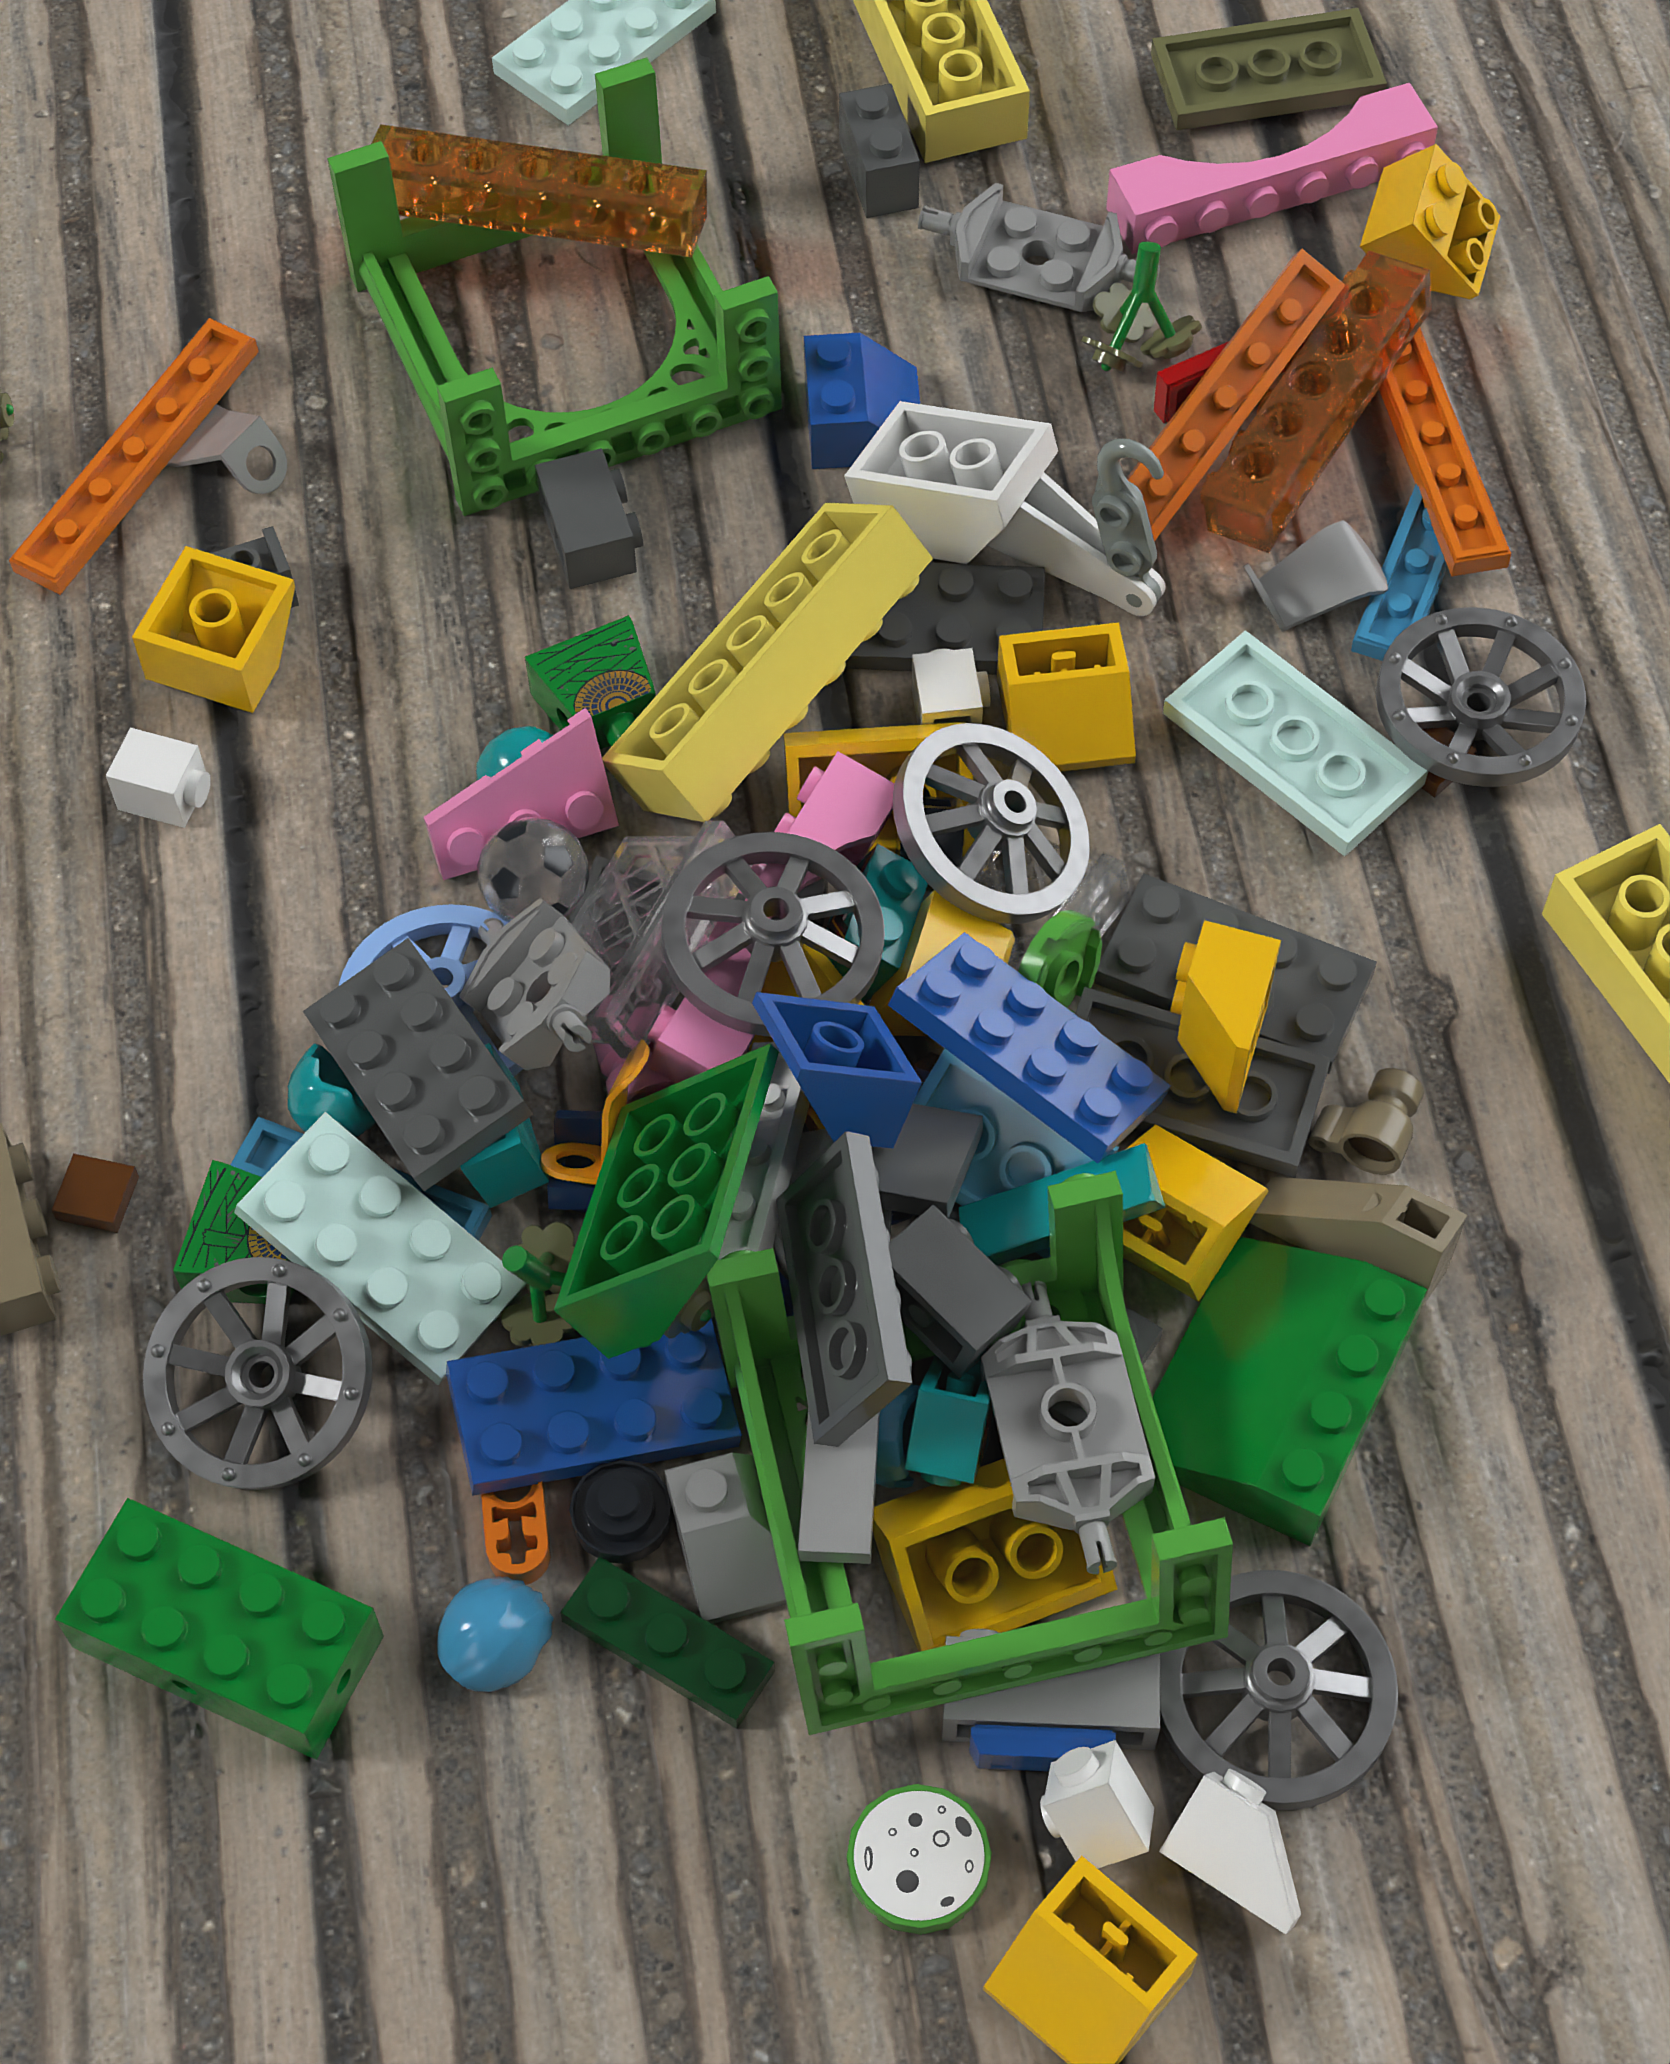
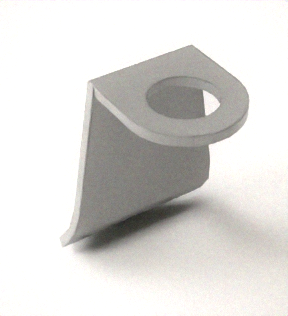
M216 404L165 466L183 467L222 460L245 490L255 494H266L277 489L283 482L287 471V458L282 445L261 416L227 410ZM256 446L267 449L273 460L271 474L262 481L254 479L249 474L246 466L248 453Z
M1344 520L1328 525L1314 534L1259 579L1249 563L1243 566L1282 632L1354 600L1369 595L1385 594L1388 590L1386 577L1376 557L1359 534Z

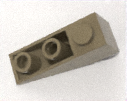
M0 1123V1336L56 1320L51 1295L61 1292L58 1273L51 1254L44 1256L40 1254L37 1238L47 1236L48 1233L37 1198L27 1200L23 1183L34 1180V1175L26 1148L23 1143L12 1146L2 1123Z
M1272 1177L1265 1186L1268 1189V1193L1249 1223L1301 1249L1366 1261L1428 1289L1422 1304L1423 1307L1447 1272L1468 1215L1407 1185Z

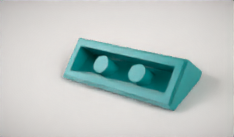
M1143 1143L1108 1155L1100 1163L1091 1161L959 1207L960 1224L970 1233L974 1245L995 1265H999L1050 1247L1047 1186L1062 1183L1073 1175L1082 1173L1098 1175L1116 1171L1123 1193V1222L1166 1207L1148 1147Z

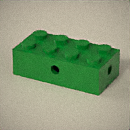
M127 1498L55 1618V1621L73 1648L315 1760L318 1759L384 1637L373 1607L130 1498Z

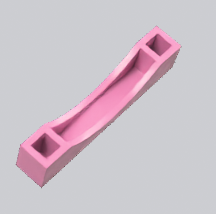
M1406 83L1361 96L1349 114L1329 132L1306 146L1280 156L1252 162L1216 164L1185 161L1158 155L1110 169L1106 209L1108 212L1117 213L1120 234L1131 254L1138 252V245L1141 242H1154L1164 247L1172 242L1203 233L1215 232L1223 227L1254 218H1262L1277 211L1305 203H1313L1321 198L1352 189L1364 188L1372 183L1379 182L1384 167L1434 145L1438 126L1412 85Z
M837 751L825 772L815 766L797 796V800L804 803L798 816L794 817L786 812L774 832L794 834L820 842L834 849L856 866L868 854L893 811L895 783ZM761 863L753 864L751 869L767 888L777 887L786 865ZM807 871L798 892L818 881L821 877ZM718 921L709 937V941H713L740 923ZM744 948L704 974L721 989L738 997L751 954ZM684 997L677 1010L666 1005L651 1028L647 1039L655 1043L656 1046L647 1067L678 1083L746 1054L755 1035L737 1031L716 1022L699 1011Z

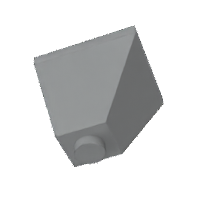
M728 1453L665 1470L672 1514L700 1617L711 1624L786 1605L753 1455Z

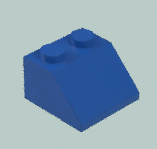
M862 333L803 336L805 392L812 469L851 467L899 401L920 404L917 367Z
M756 992L752 1002L754 1008L833 1142L847 1131L868 1135L872 1147L893 1149L922 1082L875 1006Z

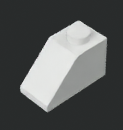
M1228 1769L1224 1778L1214 1771L1204 1775L1159 1852L1279 1931L1287 1934L1295 1926L1301 1916V1911L1276 1811L1261 1802L1266 1795V1791L1232 1769Z

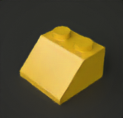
M185 546L132 635L145 679L253 713L279 668L295 591L294 579Z
M1204 920L1197 945L1189 942L1184 944L1177 968L1176 980L1178 982L1170 1012L1181 1015L1178 1042L1223 1110L1237 1114L1267 1010L1281 940Z

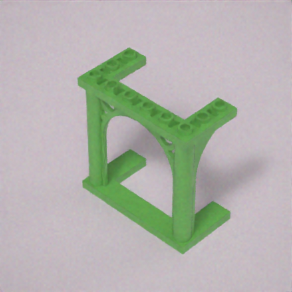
M647 57L595 73L602 156L400 220L390 160L382 141L327 158L350 277L357 292L368 289L450 462L456 501L463 516L481 510L493 509L502 503L537 492L536 464L602 448L608 467L643 455L655 454L664 448L696 437H705L717 430L749 419H758L770 412L782 409L778 292L769 276L725 291L721 289L664 185L656 73ZM620 207L673 307L676 319L675 336L666 359L653 376L639 388L616 401L596 408L575 412H542L517 407L504 402L501 383L493 367L471 375L464 371L416 273ZM693 346H698L699 355H685L684 352L687 349ZM682 371L697 372L705 376L683 385H678L672 380L676 373ZM528 426L534 432L531 436L509 442L508 432L514 427Z
M1116 1171L1098 1175L1090 1173L1077 1174L1065 1179L1062 1183L1047 1186L1050 1257L1035 1261L1018 1259L1007 1262L1000 1267L1010 1271L1017 1278L1021 1286L1031 1282L1033 1292L1035 1290V1281L1046 1283V1291L1052 1314L1059 1315L1061 1321L1095 1322L1115 1332L1118 1336L1155 1474L1152 1493L1121 1514L1146 1597L1143 1600L870 1663L859 1604L852 1602L843 1563L799 1561L798 1544L808 1402L805 1383L802 1378L803 1370L794 1315L786 1317L774 1250L770 1248L757 1252L740 1250L729 1253L721 1260H717L706 1275L730 1388L738 1387L788 1607L790 1618L785 1619L784 1622L809 1735L1228 1637L1233 1542L1225 1517L1191 1525L1125 1308L1123 1297V1193ZM1024 1315L1015 1330L1010 1334L1023 1329L1026 1321ZM902 1322L906 1349L910 1353L912 1363L936 1356ZM797 1403H801L807 1408L798 1411Z

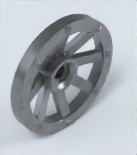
M1463 607L1448 609L1425 616L1408 626L1395 638L1381 664L1376 686V702L1378 713L1386 732L1396 746L1413 762L1437 776L1457 783L1482 787H1500L1536 778L1549 771L1567 755L1578 736L1585 715L1586 691L1582 675L1574 659L1550 633L1527 619L1511 613L1489 608ZM1481 637L1494 640L1482 671H1469L1457 638ZM1436 643L1452 687L1411 660L1419 652ZM1512 646L1523 651L1540 664L1541 668L1509 685H1506L1500 678ZM1401 680L1441 706L1406 708L1401 693ZM1552 685L1556 687L1560 701V713L1511 708ZM1451 727L1455 735L1449 747L1430 737L1422 729ZM1504 729L1551 734L1538 745L1524 750ZM1485 740L1500 757L1476 756L1467 754L1473 741Z
M962 723L947 726L933 732L902 763L893 790V813L897 832L909 859L917 871L948 902L984 920L1004 924H1021L1041 919L1050 914L1077 890L1083 880L1089 861V833L1085 815L1074 790L1064 775L1036 747L1015 734L997 727L978 723ZM957 753L977 782L932 763L944 756ZM987 757L998 760L1010 767L1006 780L1000 777ZM1028 783L1035 788L1046 804L1036 802L1032 792L1027 788ZM924 784L969 803L963 807L925 815L923 805ZM1037 825L1057 829L1060 848L1059 855ZM967 828L975 841L956 867L943 853L933 836ZM1024 845L1051 880L1046 888L1033 893L1028 892ZM992 851H1002L1006 893L995 891L974 881Z
M760 832L736 836L713 845L700 853L681 871L668 893L662 917L663 956L667 969L681 993L699 1011L716 1022L737 1031L761 1036L771 1035L752 1002L756 992L762 991L771 962H784L798 997L858 1004L866 995L877 975L885 937L884 919L880 903L872 886L860 870L846 857L820 842L780 832ZM778 863L785 864L786 867L777 887L767 888L749 865ZM807 871L821 877L838 891L801 899L796 895ZM726 873L747 898V901L701 897L699 894L711 882ZM853 912L859 929L860 948L810 920ZM777 916V917L781 918L782 920H777V921H776V920H771V919H769V918H767V917ZM687 918L740 923L691 954L685 932ZM803 944L850 968L847 974L834 987L823 994L801 948ZM746 948L750 952L751 957L738 997L721 989L704 973Z
M270 1257L237 1259L213 1267L197 1276L174 1296L159 1317L151 1334L144 1360L143 1388L146 1408L151 1423L166 1449L177 1461L196 1475L216 1484L245 1490L280 1488L301 1481L318 1472L330 1463L350 1441L361 1422L369 1400L372 1385V1354L369 1339L358 1312L344 1293L327 1278L311 1269L283 1259ZM268 1284L262 1340H257L226 1296V1293L248 1285ZM291 1288H294L315 1302L325 1315L289 1346L285 1347ZM206 1307L236 1348L230 1357L180 1346L190 1325ZM337 1336L342 1355V1381L301 1373L300 1366ZM271 1365L274 1369V1378L268 1386L264 1387L261 1383V1374L267 1366ZM175 1366L223 1376L227 1386L179 1411L174 1388ZM296 1393L336 1401L326 1423L311 1440L292 1400ZM245 1404L224 1459L205 1448L190 1432L235 1407ZM269 1410H272L291 1454L268 1463L248 1464Z
M1256 1570L1231 1576L1229 1610L1241 1605L1261 1602L1265 1644L1260 1647L1229 1624L1228 1637L1212 1642L1245 1667L1181 1674L1183 1661L1189 1647L1160 1653V1723L1163 1732L1180 1761L1200 1781L1204 1775L1213 1771L1224 1778L1228 1769H1232L1266 1791V1795L1261 1802L1273 1810H1296L1325 1803L1340 1796L1364 1778L1382 1754L1396 1718L1398 1705V1683L1392 1655L1385 1639L1372 1619L1357 1603L1335 1587L1319 1579L1290 1571ZM1284 1603L1308 1609L1327 1621L1294 1647L1288 1644ZM1346 1637L1359 1655L1367 1677L1313 1669L1312 1664L1341 1639ZM1271 1671L1283 1672L1289 1677L1291 1683L1277 1685L1269 1679L1268 1673ZM1241 1693L1242 1701L1213 1733L1203 1741L1188 1716L1183 1698ZM1312 1694L1370 1703L1365 1729L1355 1745L1352 1744ZM1298 1716L1336 1762L1319 1772L1291 1778V1720ZM1258 1717L1268 1721V1777L1244 1771L1222 1758Z

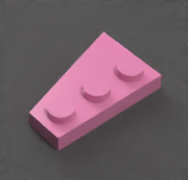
M586 708L568 719L570 725L543 743L538 739L520 751L522 757L493 777L483 776L424 816L437 866L443 880L476 871L481 852L482 869L546 849V846H556L619 826L592 717ZM552 821L564 825L572 834L568 833ZM528 822V834L512 839L510 844L496 836L508 823Z

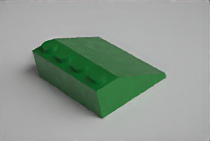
M771 1043L621 1107L554 1308L558 1315L608 1359L637 1348L647 1347L653 1342L660 1340L718 1260L779 1051Z
M1240 1237L1210 1283L1152 1397L1179 1485L1311 1546L1412 1333L1428 1289L1366 1261Z

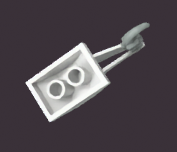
M899 401L844 475L854 504L893 505L934 559L967 564L987 545L1033 567H1045L1046 573L1100 596L1136 616L1149 615L1165 592L1164 580L1151 568L1157 559V550L1143 495L1139 488L1129 482L1124 476L1120 459L1127 457L1141 462L1148 468L1154 479H1161L1164 471L1155 454L1137 441L1117 438L1104 444L1098 453V479L1092 497L1095 518L1044 473L1058 452L1051 423Z

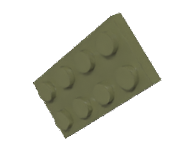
M1359 8L1152 38L1151 57L1176 131L1355 104L1361 96L1385 90L1387 86Z

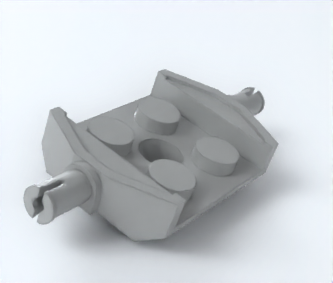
M994 183L965 206L962 213L956 212L954 215L953 213L930 208L926 205L923 206L920 212L918 229L950 235V245L955 246L960 281L1080 312L1094 310L1092 303L1096 295L1103 291L1108 292L1113 283H1121L1122 279L1133 283L1136 260L1127 259L1128 256L1123 254L1117 213L1108 212L1103 226L1003 201V185L999 183ZM1032 256H1043L1049 259V261L1043 265H1033L1025 261V259ZM1158 265L1156 284L1160 273V265Z
M542 898L531 904L505 926L497 918L486 919L484 923L489 930L487 931L480 925L478 934L487 947L479 957L459 997L481 1013L502 1041L503 1045L499 1048V1051L524 1070L550 1066L563 1043L572 1052L583 1051L586 1046L580 1041V1038L588 1044L592 1040L591 1031L583 1023L587 1019L586 1015L610 994V968L566 917Z
M1035 1281V1290L1033 1292L1031 1282H1028L1021 1286L1023 1293L1032 1300L1024 1313L1026 1320L1025 1328L1000 1338L981 1357L980 1364L981 1380L987 1383L1013 1491V1514L1017 1518L1075 1530L1080 1535L1087 1563V1572L1099 1574V1566L1102 1564L1103 1573L1117 1566L1107 1526L1110 1521L1152 1493L1155 1474L1117 1334L1095 1322L1061 1321L1059 1315L1053 1316L1046 1291V1283ZM1072 1401L1079 1404L1086 1411L1088 1417L1081 1424L1068 1427L1054 1421L1048 1410L1057 1402Z

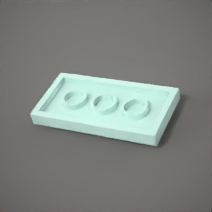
M568 0L493 56V71L495 75L569 126L597 104L595 73L646 57L651 63L715 14L716 1Z
M1246 630L1164 700L1163 714L1344 857L1416 793L1426 781L1428 774L1426 769L1413 762L1395 744Z
M326 1112L243 1197L235 1208L234 1213L291 1262L319 1273L337 1286L350 1300L363 1323L437 1385L447 1376V1361L462 1359L526 1285L524 1281L503 1267L502 1260Z

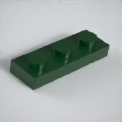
M600 1556L560 1612L562 1622L736 1729H738L775 1672V1662Z

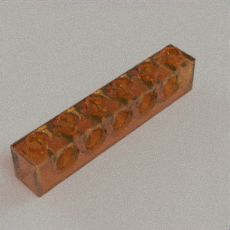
M380 124L371 143L382 141L389 156L400 216L692 258L707 218V170Z
M1368 251L1356 270L1347 272L1342 281L1345 287L1313 328L1312 334L1302 349H1298L1287 363L1285 373L1274 390L1269 389L1263 395L1257 409V415L1246 431L1241 430L1236 434L1232 441L1229 455L1218 472L1213 471L1206 478L1201 490L1200 500L1204 505L1207 530L1209 532L1267 553L1271 551L1386 376L1432 310L1429 269Z

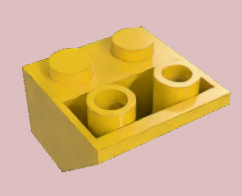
M1434 144L1383 168L1359 247L1394 283L1472 299L1479 296L1501 216L1496 211L1493 203L1489 199L1484 198L1466 178L1461 167L1457 163L1452 162L1437 144Z
M1119 622L999 636L997 683L1006 731L1015 734L1036 747L1060 772L1135 763L1136 752L1130 672Z
M1155 1124L1128 1148L1143 1143L1147 1145L1166 1208L1123 1222V1258L1199 1302L1264 1200L1268 1189Z
M1081 1855L1032 1913L983 1986V1990L1067 2064H1119L1191 1977L1198 1953Z

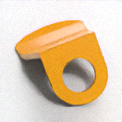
M643 1039L628 1054L606 1098L602 1113V1146L584 1143L554 1145L546 1149L541 1155V1168L545 1173L561 1180L596 1185L621 1107L627 1105L628 1085L638 1076L649 1057L650 1048ZM576 1155L587 1157L594 1163L589 1167L576 1169L564 1167L557 1160L565 1156Z

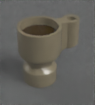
M1395 1068L1381 1069L1376 1073L1368 1091L1369 1101L1362 1102L1357 1107L1325 1106L1321 1110L1308 1143L1313 1149L1322 1153H1341L1349 1163L1363 1171L1379 1175L1395 1173L1400 1168L1413 1138V1124L1409 1117H1412L1417 1112L1424 1096V1087L1416 1077L1408 1072Z

